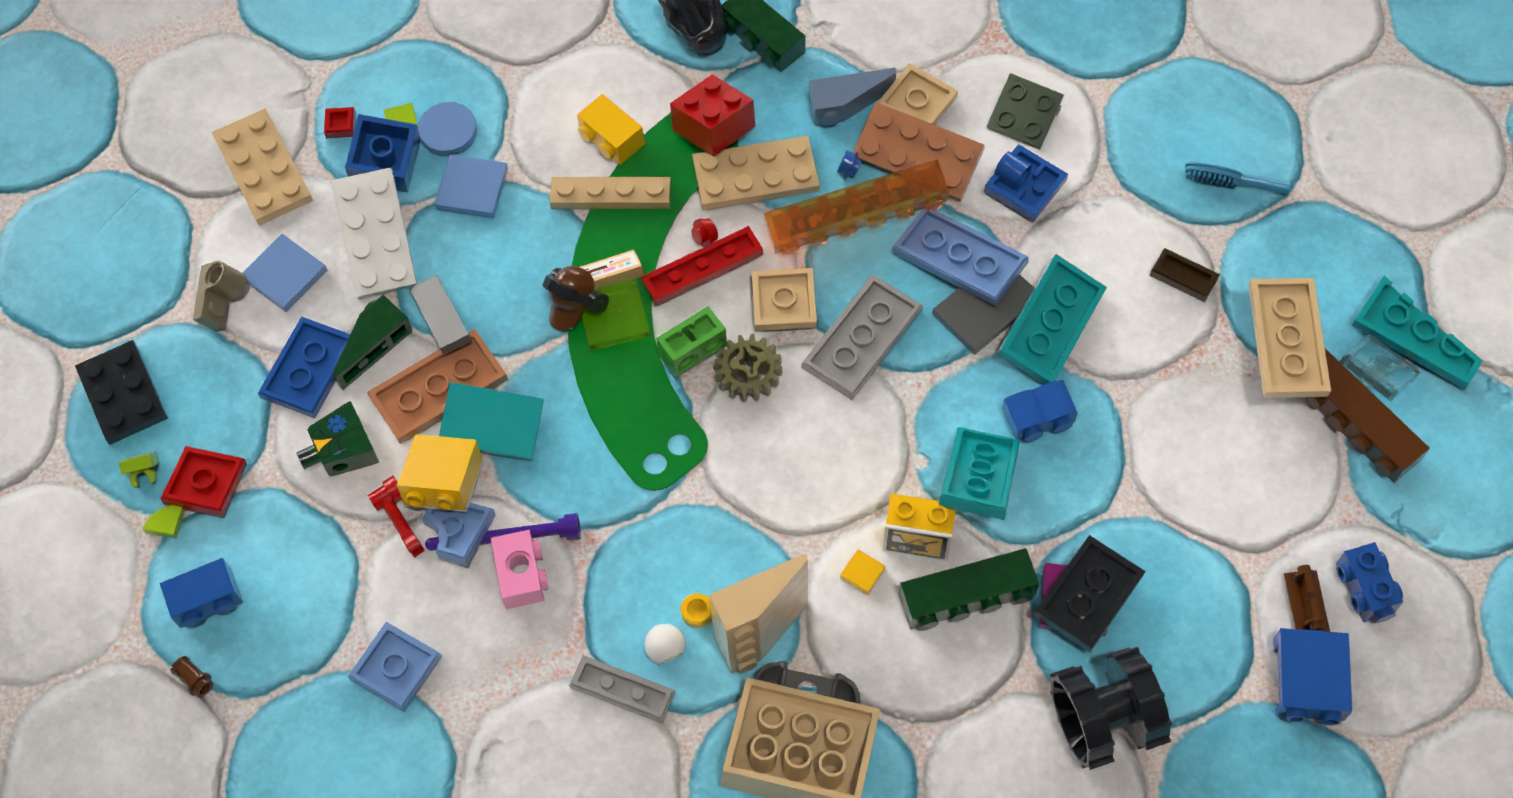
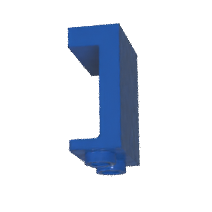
M1280 628L1273 638V651L1278 652L1279 705L1276 708V716L1286 717V720L1289 722H1304L1307 719H1317L1325 725L1341 724L1352 713L1349 633Z

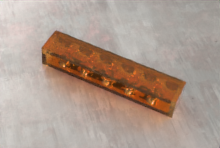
M937 159L765 212L764 222L774 253L782 252V255H789L799 251V247L810 243L811 246H819L828 242V238L836 235L848 237L857 233V229L869 226L871 229L886 224L888 219L898 217L899 220L906 219L915 215V211L924 208L927 211L936 210L944 206V202H947L949 191Z

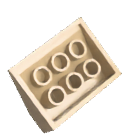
M806 554L709 595L715 640L731 674L737 671L745 673L754 669L758 665L757 662L762 661L808 606V558Z
M747 677L722 770L721 787L765 798H861L880 709Z

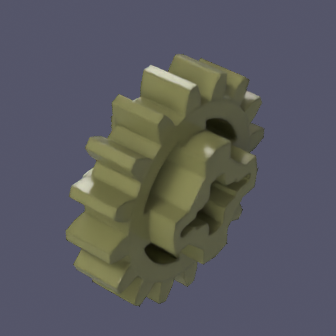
M751 334L749 340L745 341L742 335H738V343L734 344L731 340H728V350L722 348L718 350L720 359H715V369H717L715 371L716 380L721 381V389L723 391L731 388V397L734 398L738 393H741L743 401H747L748 396L753 394L754 398L759 400V392L763 391L765 394L770 395V385H779L778 376H781L783 373L782 366L780 365L782 364L781 354H776L775 344L767 347V339L765 337L757 342L755 341L754 334ZM745 361H747L748 366H750L753 374H751L750 370L747 369Z

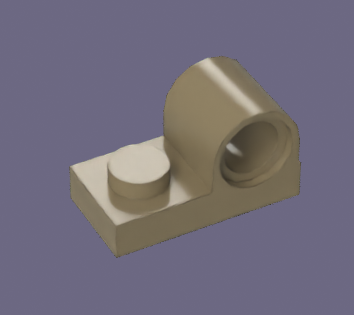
M221 261L202 265L193 320L216 332L225 329L229 301L239 297L245 290L247 284L246 275Z

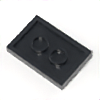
M134 340L75 365L104 438L109 445L168 419Z
M1089 535L1037 607L1034 616L1091 653L1146 571Z

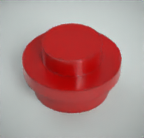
M699 218L693 222L691 233L697 244L705 247L717 241L718 230L711 219Z

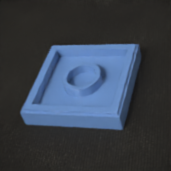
M449 155L435 202L436 209L494 218L508 171L507 163Z
M281 234L242 273L246 275L248 285L287 312L328 270L325 264L284 234Z
M385 622L348 675V678L405 712L441 660L442 655L397 627Z

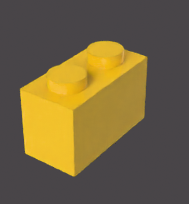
M603 94L577 114L578 131L582 138L587 142L592 141L598 146L604 157L607 159L612 158L619 165L645 145L643 127Z

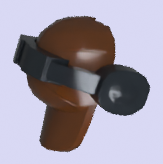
M577 265L553 269L550 274L546 275L542 284L548 290V295L552 302L549 314L550 325L559 330L573 329L581 319L586 308L593 313L599 314L605 311L609 304V296L603 292L594 291V279L590 272Z

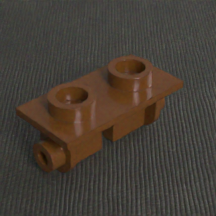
M1301 565L1297 567L1298 572L1284 573L1295 629L1330 632L1317 570H1311L1310 565Z

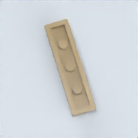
M552 177L550 206L551 209H670L671 180L670 177Z

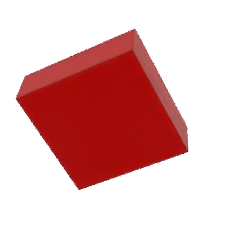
M326 108L324 118V135L326 139L353 137L356 125L355 108Z

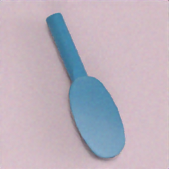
M1199 162L1185 164L1186 178L1192 180L1194 177L1195 182L1199 178V183L1203 181L1204 184L1208 182L1209 185L1213 183L1214 186L1218 184L1219 187L1224 183V188L1228 184L1229 188H1232V186L1236 188L1240 183L1248 187L1288 194L1291 187L1290 182L1243 174L1240 171L1218 165Z

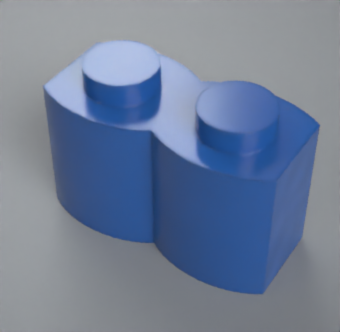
M1064 380L1053 381L1035 389L1008 396L1004 399L1002 406L1015 439L1025 440L1026 442L1039 439L1045 431L1055 430V432H1063L1071 428L1078 414Z

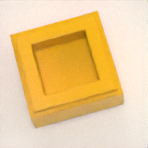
M858 549L841 573L840 579L864 594L869 595L885 571L886 566Z

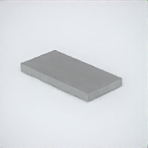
M872 274L801 363V368L853 400L923 311V305Z

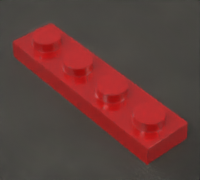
M747 226L642 276V284L655 306L762 256L763 248L751 228Z

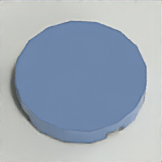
M442 102L430 107L423 113L418 123L419 136L423 146L431 153L440 156L464 152L473 144L477 136L476 120L472 112L464 105L455 102Z

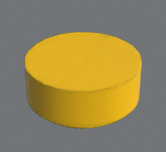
M694 593L683 600L681 615L683 621L688 626L702 628L712 621L710 598L708 596Z

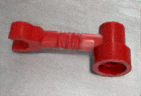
M392 475L382 482L383 485L367 496L377 511L382 508L385 510L406 548L415 558L424 552L425 549L396 504L402 500V497L397 487L398 481Z

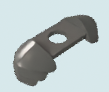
M779 661L764 665L754 677L756 680L798 689L799 684L803 681H811L817 687V694L861 704L860 693L856 684L841 673H836L834 679L790 670L788 669L787 662Z

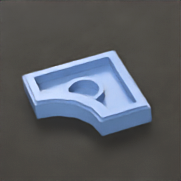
M469 503L467 512L427 509L422 520L424 525L434 529L439 536V544L436 550L438 558L468 566L496 515L493 508Z

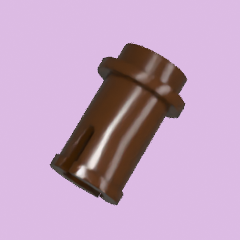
M187 656L178 658L172 664L171 673L188 687L190 695L202 697L211 690L213 686L211 675L200 671Z

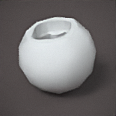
M671 624L656 625L649 630L645 638V653L652 662L658 665L669 662L684 654L686 648L685 636L678 627Z

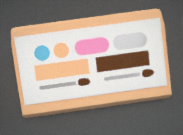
M634 250L580 267L592 275L595 285L594 291L607 289L643 276L642 265Z

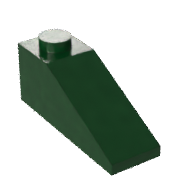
M384 294L377 300L368 303L364 311L359 314L332 372L338 386L342 390L346 389L413 332L408 317Z

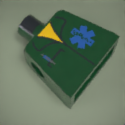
M351 401L343 404L309 426L307 431L313 445L296 452L304 470L322 462L329 476H336L379 463Z

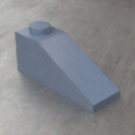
M896 68L810 80L809 100L815 126H830L844 122L879 100L896 80Z

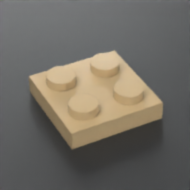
M909 63L878 103L936 125L956 100L958 90Z
M813 268L752 271L755 331L817 327Z

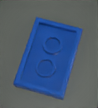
M301 316L258 392L259 397L316 418L336 382L332 372L350 334Z

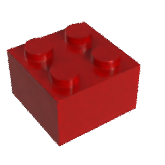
M713 74L670 103L673 131L713 157L756 127L754 100Z

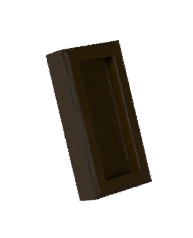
M1164 248L1149 276L1205 303L1220 274Z

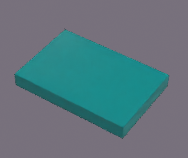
M450 382L439 436L477 440L480 453L532 462L544 399Z

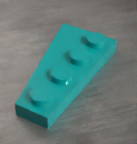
M1384 275L1352 326L1465 390L1483 360L1453 334L1447 335L1437 326V320L1430 314L1424 315L1413 305L1414 301L1405 293L1401 295L1391 286L1393 282Z

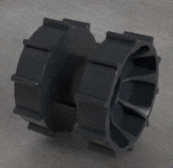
M1128 647L1105 655L1107 660L1105 675L1108 679V685L1096 689L1094 683L1084 673L1082 666L1076 668L1072 666L1050 674V694L1053 698L1058 723L1061 725L1070 751L1074 753L1082 769L1088 767L1089 770L1115 762L1113 758L1115 742L1111 731L1123 727L1136 743L1137 749L1145 747L1146 750H1150L1171 742L1169 736L1172 722L1169 718L1164 698L1165 694L1160 688L1152 670V665L1147 662L1138 647L1131 649Z

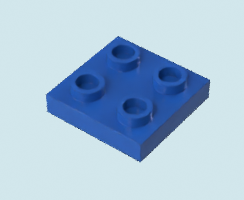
M1018 144L1012 152H1006L1000 159L994 175L985 184L984 192L1030 220L1035 221L1067 181L1068 173Z

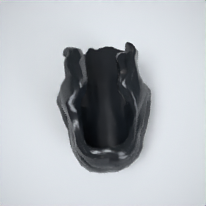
M658 0L663 8V15L667 26L680 36L692 50L698 53H711L724 44L727 38V27L720 0Z

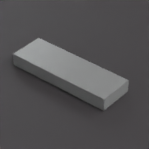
M584 655L569 684L573 690L662 724L676 694L674 689Z

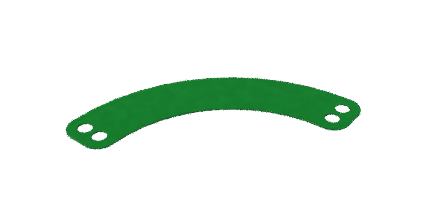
M671 112L644 134L645 145L621 165L618 164L609 176L670 177V209H590L578 238L571 266L577 265L581 267L634 250L642 265L643 276L656 270L665 239L676 217L698 189L692 154L706 152L673 131ZM738 140L725 149L738 147ZM641 278L600 290V292L609 296V304L606 310L598 314L586 308L577 325L573 329L567 330L568 343L577 386L589 416L609 452L637 486L646 490L656 491L668 488L696 467L707 453L708 441L704 430L684 407L668 379L658 354L654 336L652 299L642 284ZM675 435H685L691 441V448L683 455H675L668 449L669 440ZM657 453L664 456L667 461L664 471L659 474L648 473L643 467V462L648 455Z

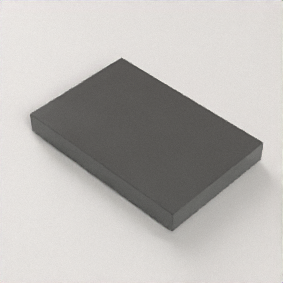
M1019 275L996 306L958 288L933 308L932 314L975 355L1015 322L1034 287Z

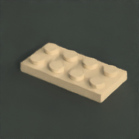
M266 108L212 132L259 226L313 201Z
M808 136L727 148L714 157L707 152L692 154L702 210L820 192V184Z
M1314 278L1251 279L1248 287L1263 398L1328 397L1331 387Z

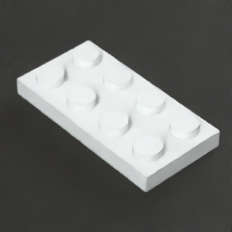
M386 168L331 180L356 297L361 299L417 285L393 170Z

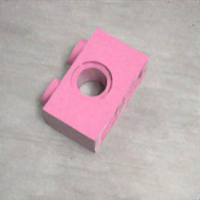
M530 530L491 538L501 598L505 608L511 609L545 601L543 590L549 587L545 569L539 570L537 560L543 559L539 539L533 540ZM526 564L529 566L523 573L513 572L518 565Z

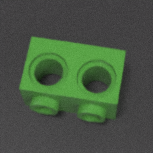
M709 306L656 338L658 354L675 377L712 356L720 348L723 349L727 346L726 328Z

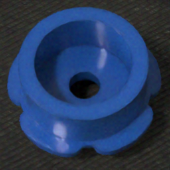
M847 150L838 167L837 172L844 175L845 179L849 175L855 176L862 160L857 159L859 154L857 151L854 154Z

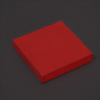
M185 446L160 499L164 505H174L187 510L223 517L247 466L245 458Z

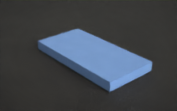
M928 206L922 209L892 247L893 254L994 306L998 304L1029 263L1028 256Z

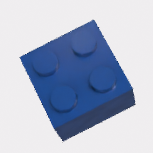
M358 114L345 165L347 176L350 177L391 168L397 191L408 193L420 144L417 124Z

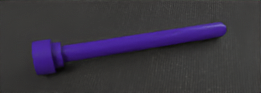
M578 513L565 514L564 518L558 519V522L489 530L485 533L479 545L491 543V538L525 530H530L532 538L560 535V538L566 537L567 540L580 539ZM439 537L428 538L425 541V547L430 551L437 550Z

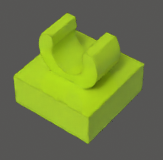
M156 451L118 462L122 475L131 473L130 483L133 487L140 485L138 475L141 472L148 475L150 483L157 480L156 471L151 468L159 463Z

